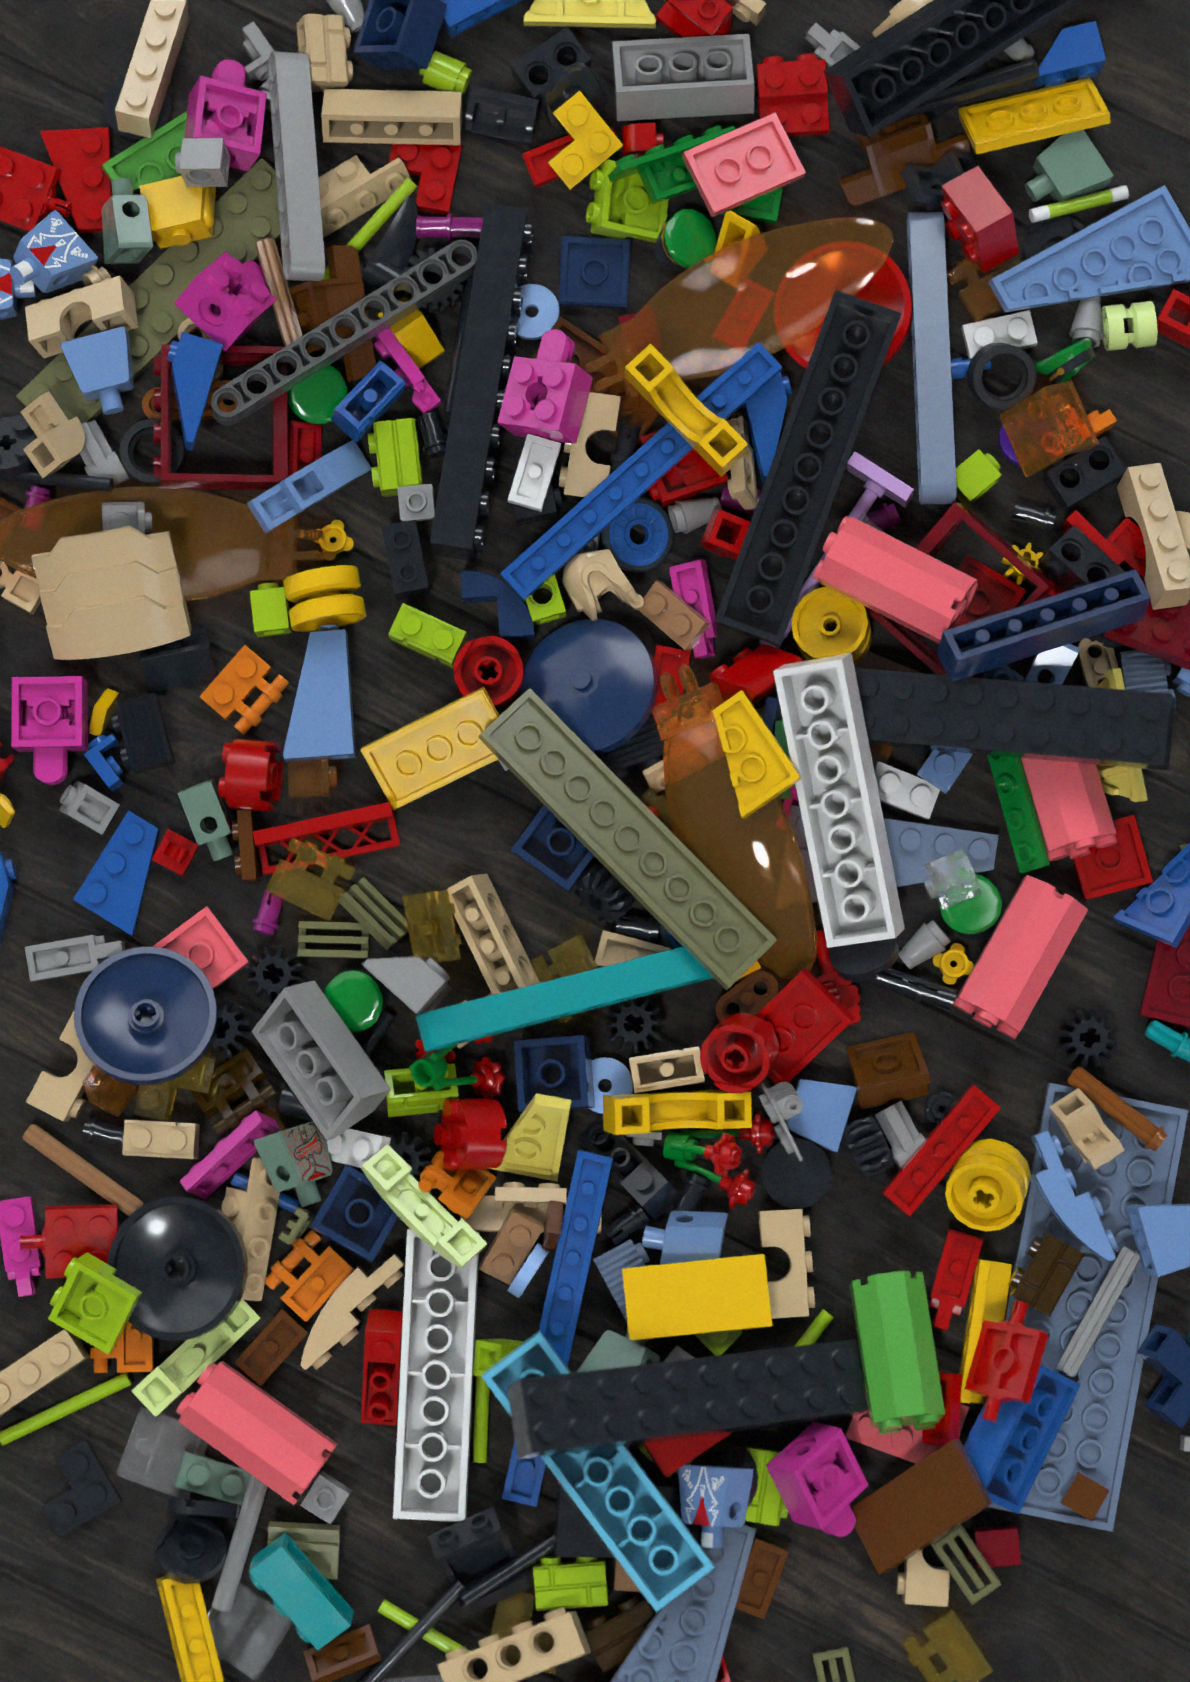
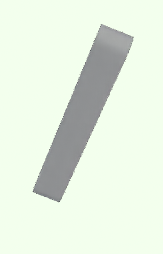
M272 51L268 60V81L283 273L286 280L322 281L325 272V255L309 58L306 53Z

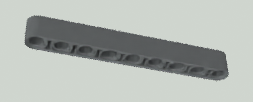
M466 240L452 242L220 387L212 396L211 405L214 418L223 425H233L469 278L476 266L477 251L475 246ZM456 254H464L469 258L470 263L465 266H459L453 262L452 257ZM428 272H435L441 277V281L436 284H429L424 280L423 275ZM399 290H406L413 298L408 302H400L394 297V294ZM370 308H377L383 313V317L377 321H372L365 316V312ZM347 326L354 331V335L351 338L342 339L336 335L335 331L339 327ZM313 344H318L325 349V353L320 357H312L306 352V349ZM282 363H290L296 370L292 375L284 376L277 371V367ZM260 381L267 388L261 394H253L247 387L251 382ZM230 399L237 404V407L234 411L225 413L218 408V405L221 401Z

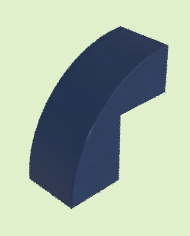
M460 571L463 604L497 602L500 638L508 642L535 640L534 627L529 611L523 600L510 586L496 577L485 573Z
M1155 1324L1136 1352L1163 1376L1144 1406L1162 1422L1183 1429L1190 1416V1349L1176 1330Z

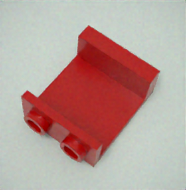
M664 0L666 3L656 14V21L679 38L730 35L733 6L724 0Z

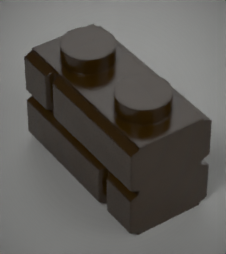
M1043 1233L1041 1238L1035 1236L1032 1239L1025 1253L1030 1256L1024 1269L1019 1266L1016 1268L1008 1285L1013 1288L1009 1295L1029 1304L1033 1309L1050 1317L1085 1254L1056 1237Z
M636 1595L632 1596L618 1605L620 1610L618 1613L609 1618L603 1613L586 1623L589 1628L584 1631L587 1642L604 1674L623 1664L656 1615L646 1597L638 1600Z

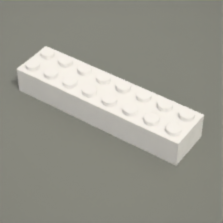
M852 653L784 664L773 672L790 759L802 777V780L795 785L827 948L896 938L905 927Z
M407 1229L393 1518L462 1521L467 1518L473 1391L472 1374L475 1349L479 1253L464 1267L459 1268L433 1250L411 1229Z

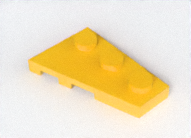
M741 690L713 710L722 748L730 769L732 785L737 795L741 818L745 819L802 780V777L745 692Z

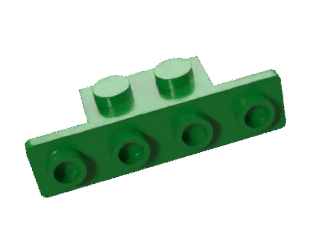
M721 125L715 126L702 133V137L694 139L692 135H688L674 142L672 147L665 149L664 145H658L647 150L644 153L645 156L635 158V155L632 154L623 157L615 163L617 167L608 175L610 182L639 173L652 204L696 190L698 188L682 158L683 152L735 130V127L722 129Z
M987 755L1020 873L1048 866L1049 859L1021 758Z

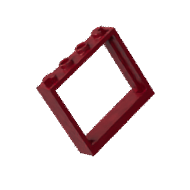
M161 344V356L154 355V376H161V389H154V410H161L160 423H154V444H160V457H154L153 477L160 478V488L269 490L288 477L287 392L272 400V475L171 473V364L173 362L167 361L171 344ZM231 346L226 352L222 349L218 365L256 366L284 347ZM282 363L277 367V371L281 375L287 376V363Z
M955 502L915 548L934 557L965 522L1037 586L1021 606L1051 597L1052 595L1049 592L1055 587L1052 582L963 503ZM865 607L872 617L937 675H947L937 653L911 629ZM978 673L969 677L983 678L984 675Z

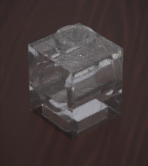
M964 849L925 865L928 879L923 880L924 886L930 899L937 898L942 909L981 894L977 875Z

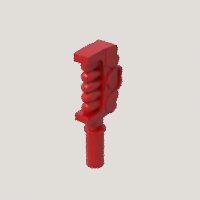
M824 930L811 933L819 961L818 966H820L823 974L816 979H819V982L855 1017L850 1024L859 1022L861 1020L859 1014L861 1009L856 1005L860 1002L857 987L851 985V981L842 979L834 971L829 959V948H827Z

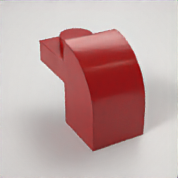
M721 509L713 510L700 544L705 549L719 556L737 560L750 521Z

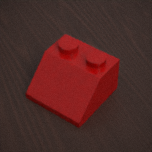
M766 644L761 645L754 651L748 647L733 659L735 664L728 668L724 663L709 675L712 681L702 691L715 708L741 690L745 692L754 706L777 690L773 672L775 669L784 664L802 662L803 660L797 655Z

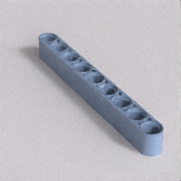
M943 211L908 212L907 243L909 288L913 301L911 334L920 505L954 504L956 502L957 488Z

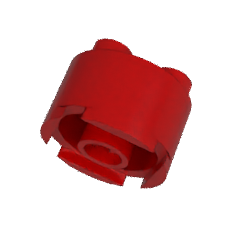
M486 636L473 639L460 649L454 661V680L462 697L485 687L496 710L499 711L511 704L520 694L524 681V668L517 649L510 642L497 636ZM492 666L495 667L497 677L495 679L490 677L488 680H484L481 670H489Z
M234 739L232 743L224 744L222 760L223 763H226L225 777H221L219 780L218 794L220 798H226L229 808L273 812L276 809L271 803L272 801H279L283 782V762H276V753H282L279 742Z
M736 1013L724 1017L702 1044L700 1062L704 1073L708 1074L714 1081L713 1084L723 1091L745 1093L752 1090L766 1078L778 1059L779 1044L774 1027L769 1021L748 1013Z
M480 1098L446 1099L444 1101L441 1124H436L434 1127V1141L436 1145H441L446 1170H485L497 1168L501 1165L506 1152L507 1140H501L500 1128H507L503 1108L497 1100Z

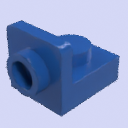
M103 734L89 743L87 746L89 751L84 755L113 792L124 784L119 778L123 770L111 755L106 759L104 755L120 743L113 734L108 737Z

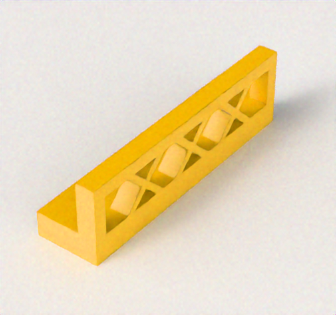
M981 1259L977 1261L972 1281L959 1374H962L961 1402L985 1403V1396L972 1393L964 1388L984 1320L997 1323L1004 1321L1012 1264Z
M167 1576L157 1578L156 1582L181 1682H224L200 1583L183 1584L173 1581Z

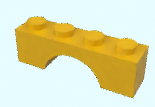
M651 343L625 366V378L721 477L747 454L748 443L725 419L713 414L692 394L679 377L675 368Z
M719 1089L603 1095V1130L615 1135L650 1133L656 1130L675 1128H752L751 1092L730 1093Z

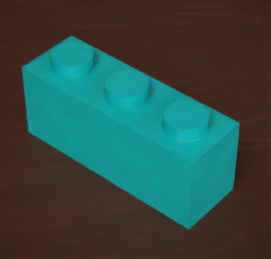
M286 1532L253 1556L249 1568L252 1582L258 1589L265 1590L273 1599L274 1607L282 1616L290 1618L296 1625V1631L304 1642H310L318 1651L351 1626L354 1610Z

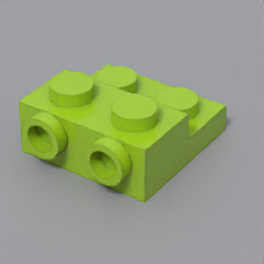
M607 160L599 165L598 169L593 170L590 177V189L595 190L594 202H591L587 208L586 221L587 223H592L591 233L617 239L631 237L656 243L662 229L661 226L667 219L669 199L652 204L639 173L610 182L608 175L617 167L615 164L617 161Z
M86 1252L79 1259L74 1257L68 1264L64 1272L67 1280L64 1287L60 1286L51 1299L50 1305L54 1308L48 1319L109 1355L115 1349L142 1292L114 1276L117 1269Z

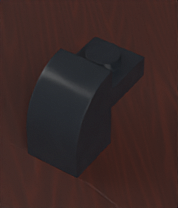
M949 151L933 167L908 164L900 174L906 184V191L912 200L923 202L927 212L943 211L941 202L944 200L942 185L973 169L978 164L973 154Z

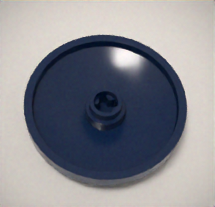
M585 619L571 622L558 628L540 642L526 663L523 671L524 681L520 690L521 696L530 688L595 755H600L622 746L643 727L656 700L658 681L653 658L646 646L634 633L612 621Z
M137 947L110 956L88 975L76 998L74 1025L82 1050L97 1069L120 1082L134 1085H154L183 1075L205 1055L216 1031L217 1005L214 992L207 977L191 960L177 952L164 948Z

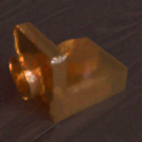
M321 758L320 761L288 762L289 797L332 796L331 787L338 786L337 766L331 767V762L328 758Z
M95 1066L82 1082L89 1102L116 1117L121 1115L137 1093L134 1085L115 1080Z

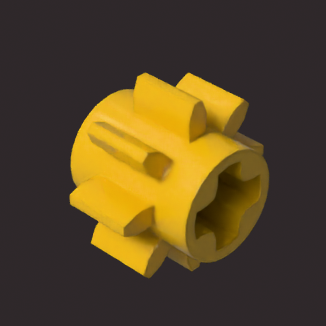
M1028 543L1025 549L1019 550L1015 544L1012 546L1040 573H1043L1038 567V560L1043 556V552L1035 554L1031 551V543ZM1003 557L1001 562L1009 565L1008 570L1003 575L1005 578L1012 576L1016 579L1015 584L1018 586L1025 580L1034 585Z

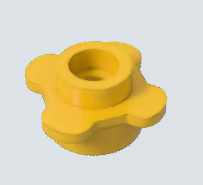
M333 520L330 525L317 529L313 533V540L320 544L323 550L322 556L326 560H334L340 552L350 551L353 548V539L347 537L344 531V523L340 520ZM332 537L337 539L335 543L330 542Z
M955 943L951 945L950 950L947 952L939 953L933 957V964L941 970L943 982L952 985L956 983L957 978L964 974L969 975L974 967L973 962L968 961L964 953L965 949L961 944ZM956 961L957 966L951 967L950 962Z

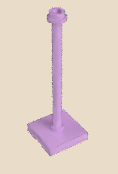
M854 452L847 462V471L866 482L863 486L866 490L848 517L852 516L862 521L876 498H881L883 494L903 507H906L913 497V488L857 452ZM826 552L823 554V556L821 557V559L819 560V562H820L822 559H823V560L825 559V556H826V554H827ZM816 567L802 586L795 607L805 595L820 586V581L813 578ZM793 613L790 618L782 643L787 637L790 630L792 629L791 621ZM761 640L759 641L761 645L766 644L779 649L778 646L772 645Z

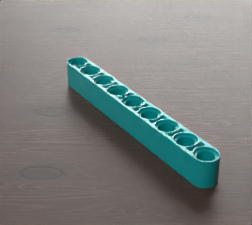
M684 947L429 1011L417 1015L416 1021L424 1050L429 1052L690 985L714 977Z

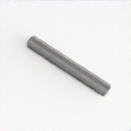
M1127 1247L1121 1248L1058 1362L1057 1369L1070 1377L1077 1375L1141 1259L1137 1252Z
M252 1475L212 1603L214 1609L223 1612H230L268 1489V1486Z

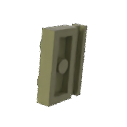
M269 1521L267 1546L286 1532L326 1579H338L341 1525Z

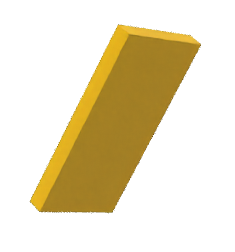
M1091 78L958 109L959 120L976 155L1111 123L1110 112Z
M482 687L363 746L361 752L386 798L391 803L393 810L498 760L499 758L478 737L500 715L485 687Z
M764 1254L622 1269L629 1341L772 1327Z

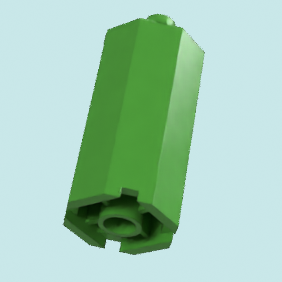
M910 1271L875 1274L868 1276L869 1284L862 1286L860 1279L852 1281L850 1291L871 1427L878 1428L879 1435L898 1433L901 1427L914 1425V1430L935 1428V1423H938L939 1419L943 1418L945 1411L923 1272H916L913 1278H911Z

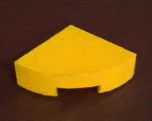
M107 689L96 702L89 726L90 734L97 737L103 734L115 708L119 692Z

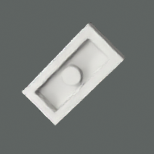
M1030 310L962 325L961 328L969 359L973 358L978 350L988 344L1003 342L1026 349L1035 347L1038 343Z
M527 434L508 497L509 503L542 512L561 449V443Z
M874 762L873 767L880 801L925 820L930 819L940 790L924 779L882 762Z
M348 1128L334 1139L327 1141L330 1160L361 1168L363 1164L386 1144L390 1145L391 1138Z

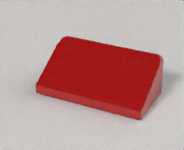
M293 420L287 422L288 477L321 458L322 424Z

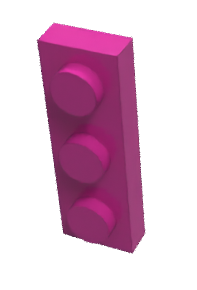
M258 1111L253 1112L245 1117L241 1124L227 1138L219 1141L214 1150L201 1162L193 1165L189 1173L180 1180L181 1184L187 1192L206 1199L257 1152L253 1140L277 1133L281 1130L274 1119Z

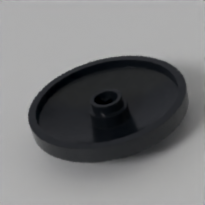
M188 1197L162 1198L137 1209L124 1221L112 1241L107 1261L108 1265L117 1269L114 1276L142 1292L128 1322L143 1333L163 1340L193 1339L218 1328L238 1306L246 1287L248 1275L247 1253L236 1226L215 1206L199 1199Z

